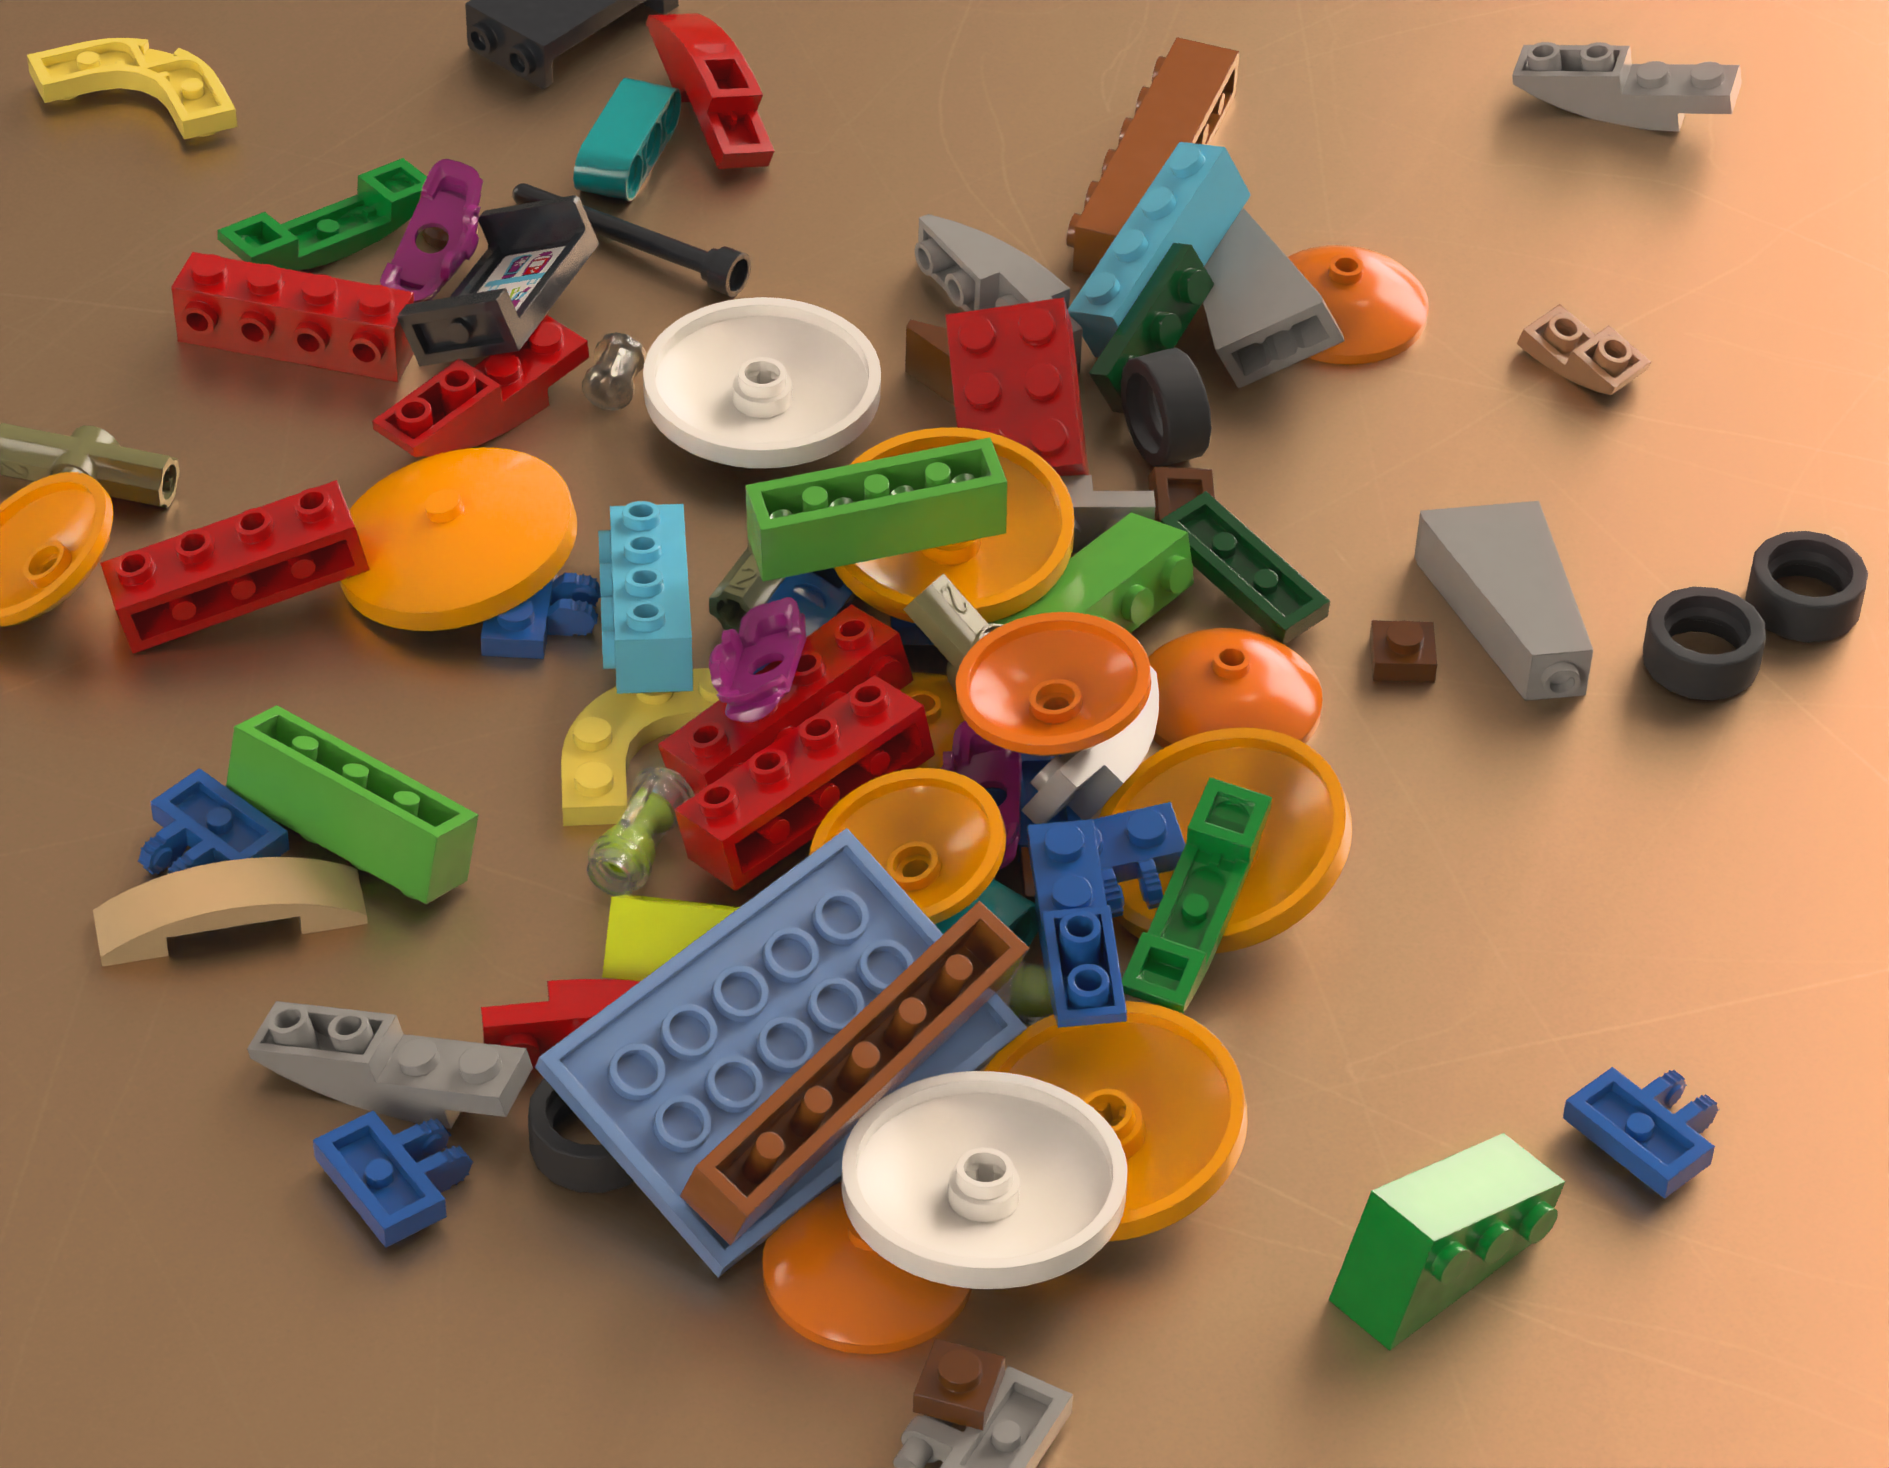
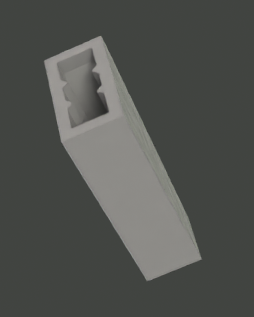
M1242 208L1204 266L1214 282V286L1203 302L1215 350L1238 388L1345 341L1342 331L1320 293L1250 214Z
M1529 501L1421 510L1414 555L1417 565L1523 699L1527 701L1586 695L1593 647L1540 502Z

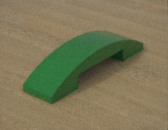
M401 158L358 175L357 195L282 224L278 223L266 212H262L218 229L217 240L246 262L269 264L295 271L326 265L344 259L380 241L410 220L420 201L422 187L427 176L407 160Z
M1211 777L1209 778L1188 826L1186 845L1148 932H1142L1123 975L1124 994L1181 1013L1185 1012L1203 981L1230 921L1272 805V797Z

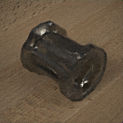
M615 332L604 335L602 340L597 343L594 350L596 363L587 370L582 380V391L585 397L593 405L612 411L623 409L630 404L635 393L633 379L644 368L646 351L640 342L627 334Z

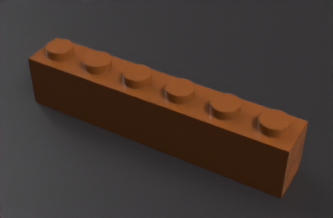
M1177 37L1167 56L1158 57L1150 88L1143 86L1140 90L1135 116L1133 118H1125L1121 127L1117 149H1109L1106 153L1100 181H1092L1090 183L1082 214L1074 213L1071 218L1066 244L1074 248L1072 271L1087 275L1092 274L1179 142L1211 144L1236 96L1239 51Z
M979 900L695 1166L680 1197L731 1246L849 1134L859 1119L871 1107L892 1093L1011 979L1028 952L1029 947Z

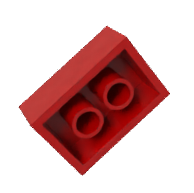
M1064 297L945 314L957 428L986 431L1016 441L1042 457L1059 476L1089 475L1073 329Z

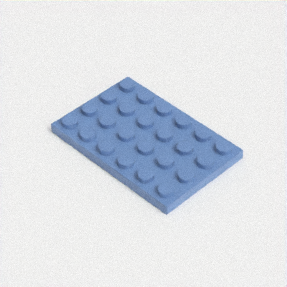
M846 828L542 1054L535 1068L714 1274L720 1277L768 1239L782 1224L805 1205L842 1180L843 1152L850 1133L731 1246L680 1197L695 1166L943 934L851 831ZM995 994L895 1090L933 1076L955 1072L980 1071L989 1064L1000 1050L1025 1031L1027 1027L1005 1002Z

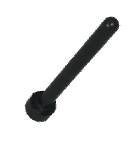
M526 183L518 184L512 192L514 201L519 205L561 197ZM583 205L595 234L699 272L702 280L707 282L711 290L735 297L744 289L749 279L751 259L744 252L727 246L705 251Z

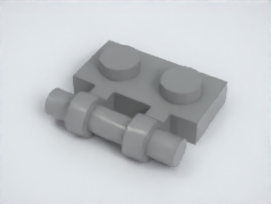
M1008 1366L983 1431L967 1427L962 1432L953 1428L952 1425L954 1423L926 1415L916 1416L902 1433L901 1441L903 1447L894 1458V1467L924 1468L927 1463L940 1460L943 1461L940 1468H1036L1072 1413L1073 1394Z

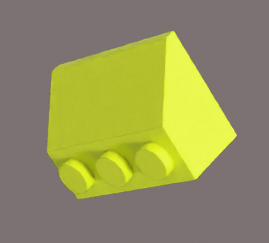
M632 894L611 897L602 978L642 981L740 907Z

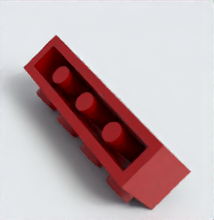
M197 252L191 253L171 286L178 342L392 382H399L414 354L397 318V315L406 304L414 303V292Z
M337 480L306 489L298 494L258 508L246 510L241 514L201 528L186 531L181 535L144 548L126 552L121 556L100 563L116 613L133 654L370 570L356 527Z
M851 604L806 637L790 692L778 702L768 715L754 722L732 720L725 715L727 703L718 700L658 744L674 792L686 800L690 799L704 787L714 783L750 759L755 753L765 749L802 724L806 719L814 716L874 675L898 690L903 689L914 679L899 632ZM773 661L754 675L769 672L779 666L782 661Z
M876 675L857 685L850 692L814 716L806 719L802 724L765 749L755 753L750 759L714 783L704 787L699 793L674 809L688 859L734 891H737L813 839L819 825L828 812L847 794L882 775L906 769H915L933 757L935 751L924 705Z

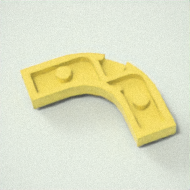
M107 38L76 43L27 55L29 73L45 103L56 100H70L78 95L100 90L122 88L142 91L158 98L169 110L184 140L197 136H210L218 131L237 127L236 109L215 72L200 58L181 48H178L174 54L149 49V43L146 39Z
M709 668L693 669V691L617 694L615 686L584 708L569 728L562 748L563 826L628 824L626 776L630 760L644 745L663 735L673 734L719 700L717 697L718 691L714 688L711 681Z

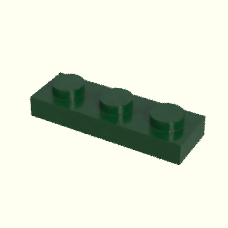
M1172 244L1089 372L1113 412L1124 413L1121 398V379L1123 368L1128 360L1173 349L1214 286V282L1192 245Z
M1207 491L1161 519L1163 524L1188 532L1193 566L1278 642L1285 645L1328 617L1330 600Z

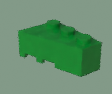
M1502 1133L1371 1190L1330 1294L1329 1301L1389 1351L1528 1246L1541 1241L1550 1232L1557 1220L1558 1211L1555 1209V1206L1566 1181L1505 1133Z

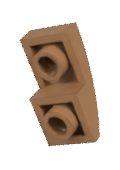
M1561 304L1525 327L1517 341L1518 346L1562 377L1580 386L1608 395L1614 394L1645 372L1651 364V361L1609 325L1595 335Z

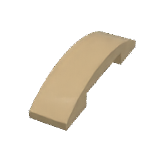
M296 857L246 858L188 868L135 886L109 899L93 910L102 967L169 956L167 937L292 917L299 918L302 934L368 924L357 868L324 860Z

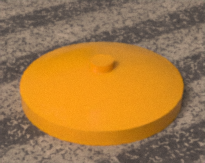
M932 428L892 437L868 449L851 464L991 438L1007 479L1006 533L835 567L834 569L844 584L868 605L892 617L911 623L915 622L903 609L942 574L947 576L987 623L1009 617L1042 598L1057 583L1069 563L1074 541V509L1067 487L1057 472L1042 457L1018 442L997 434L967 428Z
M467 448L440 453L418 460L377 482L349 509L370 570L339 582L347 600L361 614L375 622L397 629L411 631L447 630L491 619L511 610L535 595L555 577L568 559L577 535V516L568 487L557 471L544 461L529 454L510 449Z
M1226 728L1200 733L1177 741L1144 760L1105 803L1098 817L1171 802L1186 844L1188 826L1210 777L1272 797V805L1251 867L1215 954L1236 951L1271 939L1298 923L1332 889L1343 870L1349 854L1352 838V819L1348 802L1337 775L1328 762L1313 748L1298 739L1272 730ZM1174 870L1158 874L1163 895ZM1138 879L1119 882L1118 885L1121 886L1125 905L1123 906V916L1115 918L1125 929L1140 939L1142 932H1148L1158 908L1150 910L1147 908V904L1141 896Z
M1125 1001L1127 1010L1126 1022L1058 1028L1055 1016L1052 1014L1027 1027L1025 1031L1000 1050L984 1070L1027 1076L1062 1088L1094 1108L1114 1130L1121 1142L1126 1157L1127 1191L1123 1216L1119 1226L1108 1242L1136 1238L1159 1231L1180 1221L1205 1204L1220 1189L1236 1166L1247 1132V1105L1241 1076L1227 1048L1213 1033L1194 1019L1169 1008L1144 1002Z

